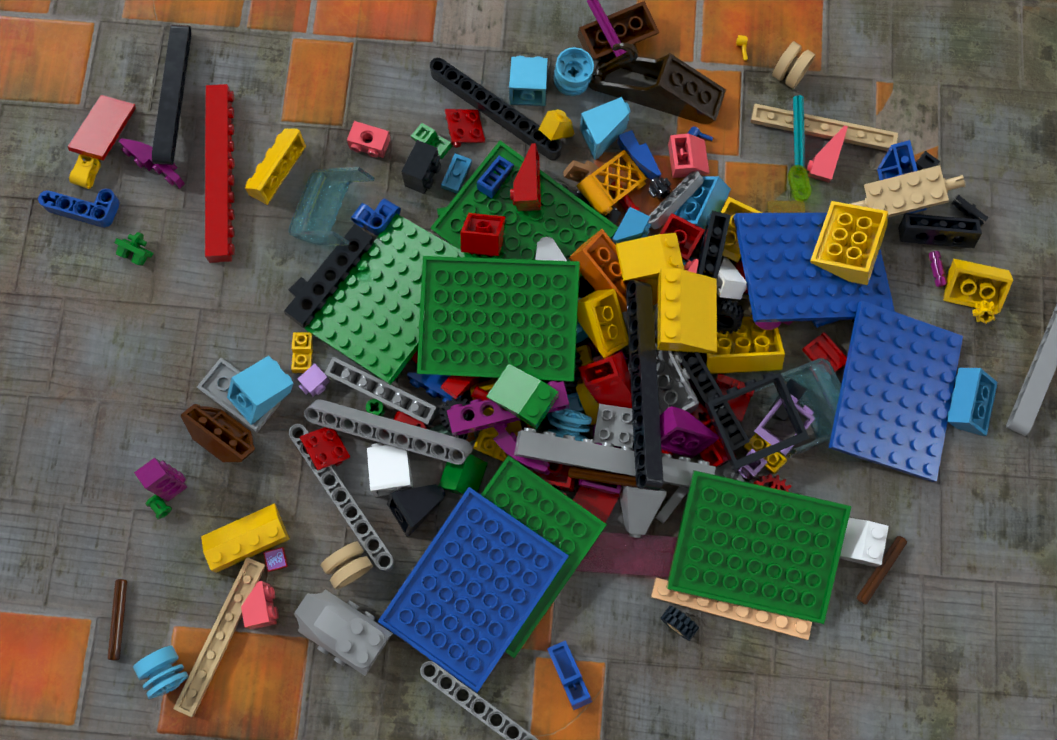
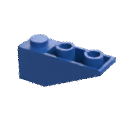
M408 372L409 383L414 387L419 388L421 386L426 389L428 395L434 398L438 396L443 399L442 402L446 404L447 400H452L451 398L453 397L441 389L442 384L451 375ZM468 390L459 397H462L463 399Z

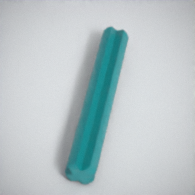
M796 95L793 97L795 168L802 169L805 167L804 97Z

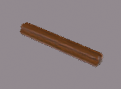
M574 466L569 468L568 476L570 478L638 488L636 477Z
M901 536L896 537L884 555L882 565L876 567L858 594L857 600L860 603L866 605L906 546L907 541Z
M117 579L115 581L108 660H119L121 654L127 580Z

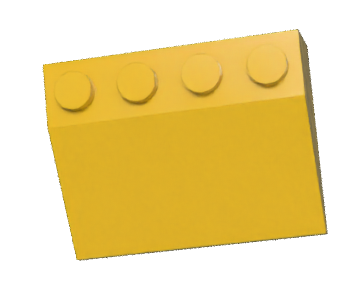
M831 201L810 263L849 282L868 285L888 225V211Z
M661 268L658 276L657 350L717 353V279L682 269Z
M751 315L750 317H743L741 328L737 332L733 331L732 334H729L728 331L726 334H723V331L717 332V353H702V356L710 373L713 374L782 370L785 352L778 327L773 330L762 329L755 324Z

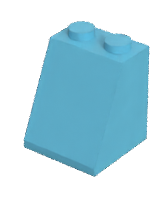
M524 56L511 57L510 105L546 106L548 58L540 56L534 58Z
M622 97L581 113L580 131L594 160L598 159L618 138V135L627 129L631 110L628 103H625Z
M267 356L231 378L227 398L252 425L291 393L293 381L288 374L282 371L277 361Z

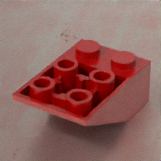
M622 352L579 367L584 384L598 405L605 404L632 409L630 372Z

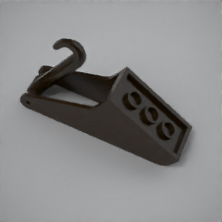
M617 43L613 45L612 50L621 49L625 50L626 53L618 57L611 53L599 58L600 62L597 63L593 73L594 79L589 83V87L592 90L617 98L622 97L623 100L697 123L709 124L716 121L726 89L671 53L659 59L638 57L639 52L634 45ZM619 68L657 79L656 84L650 87H637L603 81H605L606 75Z

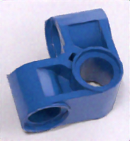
M385 198L380 201L375 211L368 205L361 203L351 216V220L358 226L379 236L390 224L395 214H400L401 208ZM376 223H382L379 227H374Z

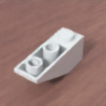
M724 257L717 277V294L719 297L741 300L743 293L746 291L747 282L731 261Z

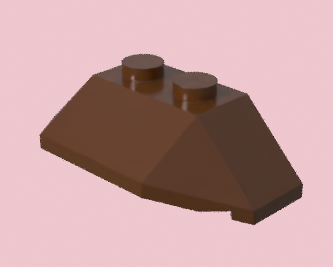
M193 404L181 414V418L192 439L222 462H242L254 452L255 447L251 431L223 410Z

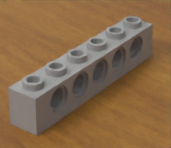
M332 357L324 373L428 425H432L440 409L335 357Z

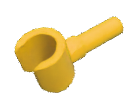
M738 35L736 46H742L743 59L747 61L746 46L748 38L747 36Z

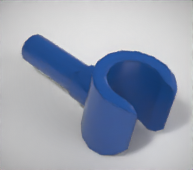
M695 126L691 127L687 133L709 141L713 140L712 136L700 132L699 128Z

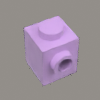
M313 364L298 378V381L301 383L299 388L306 395L310 393L313 397L316 394H321L326 389L325 386L330 382L316 364Z
M752 449L747 455L752 454L756 451ZM763 458L738 468V472L744 478L752 480L767 464V461Z

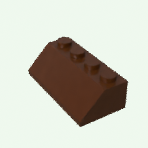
M645 1L607 16L621 43L633 45L659 34V30ZM597 20L579 27L577 35L583 49L590 54L593 60L614 53Z

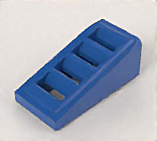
M498 156L477 181V189L488 197L493 198L514 168V164ZM498 165H501L504 168H506L505 171L499 168Z

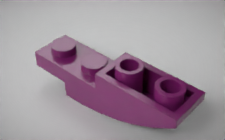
M129 139L119 140L123 153L128 157H134L133 161L141 169L145 167L148 171L153 169L159 175L162 173L166 176L164 179L171 186L176 185L179 189L185 185L181 177L174 172L177 169L175 163L173 165L152 163V146Z
M507 424L494 427L499 435L493 440L507 455L530 470L545 475L551 473L548 470L550 465L546 461L514 456L517 437L513 432L509 434L506 431Z

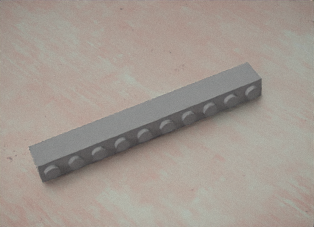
M524 428V430L518 432L514 456L636 477L635 457L632 447L622 446L619 449L614 448L612 443L602 442V445L594 444V440L583 439V441H577L574 436L563 435V438L556 437V433L544 431V434L536 433V429ZM662 453L663 483L689 488L693 470L715 475L716 467L709 466L710 462L698 461V463L690 462V458L679 457V460L672 459V455Z

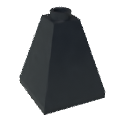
M436 484L394 491L390 493L387 506L406 537H408L437 508L446 494L443 488Z

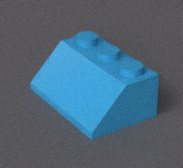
M702 176L704 179L702 185L674 214L705 229L708 215L712 210L721 212L731 190L719 176Z
M629 207L612 239L614 244L648 237L651 224H649L650 216Z
M959 368L958 374L955 377V388L951 395L952 402L950 411L947 414V422L956 429L987 436L998 382L981 368Z

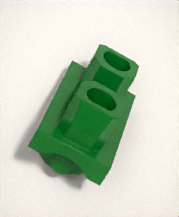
M137 232L135 235H128V239L132 241L116 238L114 242L118 245L116 255L128 258L130 251H132L134 255L131 262L143 266L147 257L152 258L154 252L140 246L145 247L147 244L143 240L144 235L140 232Z

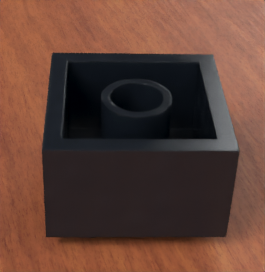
M419 140L416 141L401 171L405 187L425 194L427 189H431L434 181L433 177L435 173H439L441 168L438 148Z

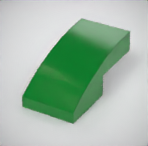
M423 123L411 135L415 142L419 140L438 148L441 160L452 148L450 141L437 135L434 129Z

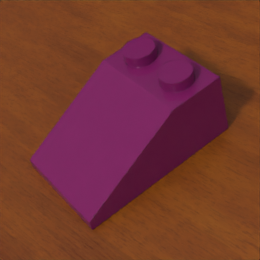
M671 406L660 414L662 450L693 458L719 440L717 434L686 410Z

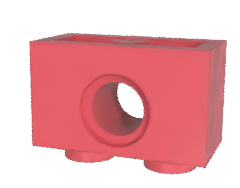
M354 121L347 138L348 146L352 151L358 153L365 152L374 158H384L391 140L389 131ZM368 139L372 140L370 143H365Z

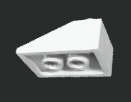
M849 518L840 559L871 567L882 565L889 526Z

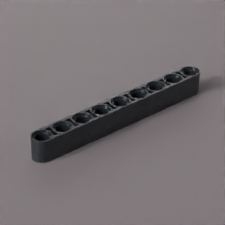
M171 24L152 148L153 164H174L191 44V26Z
M434 58L431 60L430 72L434 80L529 146L536 143L538 152L549 160L560 158L562 144L559 139L550 140L539 130V125L444 59ZM508 117L514 118L513 120H506ZM526 127L528 130L523 131L521 128ZM541 137L542 140L537 141L535 138ZM555 147L557 150L551 151L550 148Z

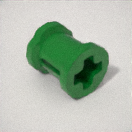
M370 399L366 404V411L378 416H384L385 408L382 402L377 399ZM373 407H375V408L378 407V408H379V411H378V412L375 411V410L373 411L372 408H373Z
M156 494L145 503L147 507H151L157 520L164 518L172 510V507L167 506L163 499Z

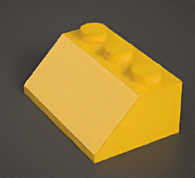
M953 258L947 274V284L943 300L976 308L975 303L985 299L988 302L993 301L994 306L998 309V313H1000L1013 282L1012 275L1009 270Z

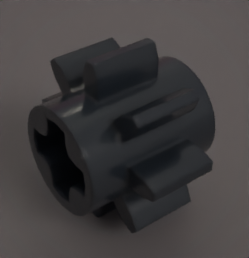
M658 176L650 181V186L648 187L650 190L648 192L652 198L657 197V199L662 200L670 194L671 183L667 178L663 179Z

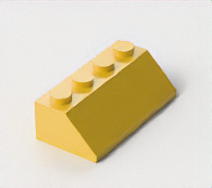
M284 129L282 133L277 135L274 145L267 150L264 160L257 165L254 175L246 182L245 189L249 196L266 205L269 204L306 148L300 130Z
M275 503L201 536L203 553L209 568L216 573L244 561L246 557L250 558L290 540Z

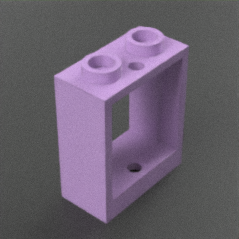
M791 395L797 411L808 418L804 423V427L807 429L815 419L813 416L814 411L806 405L801 407L797 404L798 399ZM781 398L754 431L771 445L782 440L764 426L781 406ZM793 446L783 449L780 452L786 456V454L790 451V449Z

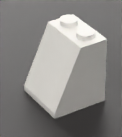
M383 443L372 444V447L367 448L370 491L375 497L386 496L394 491L413 488L408 450L383 445Z

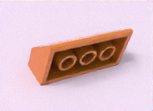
M601 229L583 243L569 259L580 262V273L595 291L615 289L621 313L627 312L626 287L629 281H623L616 246L605 231Z

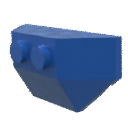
M910 140L890 146L889 151L877 168L879 180L918 171ZM927 208L920 209V210H916V211H912V212H908V213L912 214V213L924 211V210H927Z

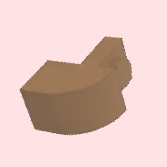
M573 160L564 170V178L580 183L588 175L599 169V167L588 160L585 164ZM596 175V178L604 183V176Z

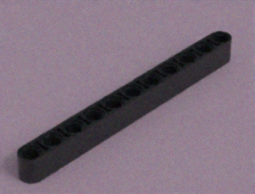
M631 280L626 287L636 485L639 489L659 491L663 485L652 286L649 283Z

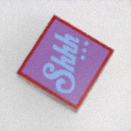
M284 547L263 552L268 572L288 567Z

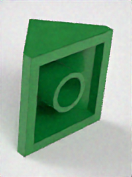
M471 454L462 464L458 465L447 462L439 486L443 490L461 496L464 495L468 487L478 492L488 463Z

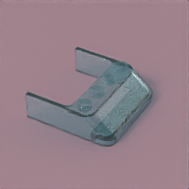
M360 167L317 169L313 171L289 226V234L297 239L317 245H349L350 242L331 231L332 226L336 221V216L342 206V201L349 185L352 182L374 181L375 178Z
M824 358L816 359L781 373L784 381L788 382L792 378L807 388L798 402L801 407L806 405L814 411L813 416L815 419L810 425L817 438L812 442L795 448L786 455L787 458L830 441L841 383L830 362ZM773 382V383H770V384H768V385H765V386H763V387H761V388H758V389L754 390V392L759 391V390H761V389H764V388H766V387H769V386H771V385H774V382Z

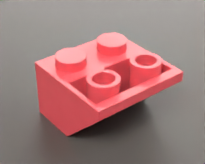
M691 134L670 135L668 148L672 177H687L694 171H698L701 176L709 175L705 140Z
M263 581L257 582L241 606L244 627L257 629L277 624L276 619L279 618L277 607H274L273 604L275 591L273 587H270V584Z

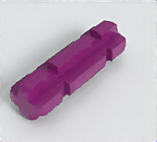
M932 251L929 253V259L932 261L931 268L933 276L936 278L935 284L937 287H943L947 284V280L944 277L945 271L942 260L939 259L941 255L939 251Z

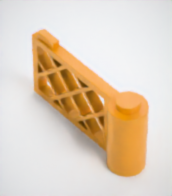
M623 150L595 172L584 178L576 187L594 210L605 216L613 210L611 207L635 187L638 190L646 184L645 180L647 178L627 152ZM620 157L625 160L626 166L620 165ZM609 166L615 168V174L609 173ZM620 170L626 171L627 178L620 176ZM631 173H635L639 180L631 179ZM596 175L604 176V183L600 182ZM609 178L615 179V186L609 185ZM620 181L627 183V189L620 188ZM609 190L615 191V199L611 197Z

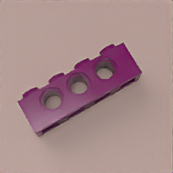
M153 458L134 472L145 489L166 501H170L187 488V485L184 483L186 481L184 475L180 471L178 472L176 468H172L170 464L167 465L164 460L159 461Z

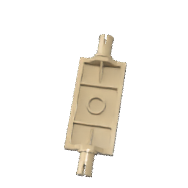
M939 165L864 184L867 198L851 204L888 211V217L949 203L948 190L965 187V181L963 180V175L950 179L943 178Z

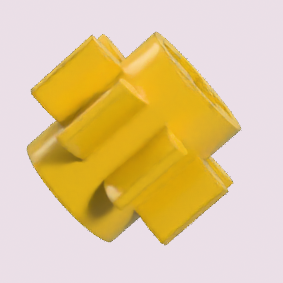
M983 299V301L975 303L976 309L972 310L973 316H976L977 322L981 321L987 324L992 320L995 321L994 314H998V309L994 306L993 301L988 302Z

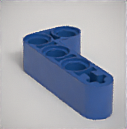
M106 188L99 191L94 203L47 190L40 193L38 197L39 203L50 213L104 228L112 224L120 204L113 191Z

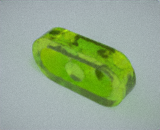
M794 165L790 168L787 177L793 198L803 202L810 197L812 189L807 170L801 165Z

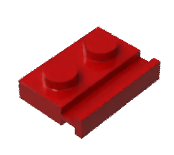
M825 332L802 349L826 379L846 364L847 357Z

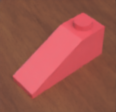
M844 125L813 160H809L806 171H809L808 177L828 183L832 180L848 126Z

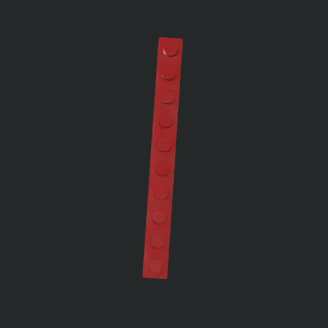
M228 84L206 85L205 257L209 263L232 262V255L235 254L234 244H232V238L235 236L234 227L232 226V220L235 219L234 210L232 209V203L235 201L234 192H232V186L235 184L234 175H232V169L235 167L234 158H232V152L235 149L234 142L232 141V135H234V125L232 124V118H234V109L232 107L234 92L230 90Z

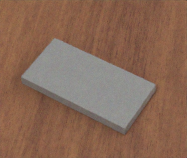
M220 358L197 388L258 433L282 402L280 401L251 425L227 398L231 378L239 374L240 371L223 358Z

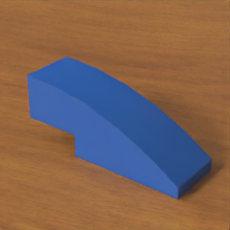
M632 130L618 135L617 144L621 151L625 150L647 178L652 180L655 177H661V172L646 143L639 145Z
M566 640L547 648L573 711L592 703L590 694Z

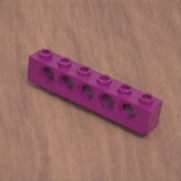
M554 380L548 382L547 384L557 390L559 394L558 399L548 413L570 408L564 381ZM481 399L473 400L469 405L465 406L462 404L453 405L451 409L447 410L454 437L521 420L510 412L504 411L501 406L490 399L485 401ZM486 408L494 409V413L491 416L483 414ZM467 413L475 414L471 421L464 420V416Z

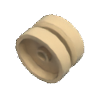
M795 41L782 54L772 73V77L779 81L787 76L786 85L792 89H795L802 80L816 54L809 50L804 51L800 55L802 46Z
M358 541L337 550L320 565L325 574H333L330 582L336 590L354 582L373 567L367 556L360 557L364 550Z

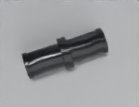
M957 195L956 200L954 199L951 203L962 211L965 217L980 220L981 226L989 218L978 210L974 203L970 204L960 195Z

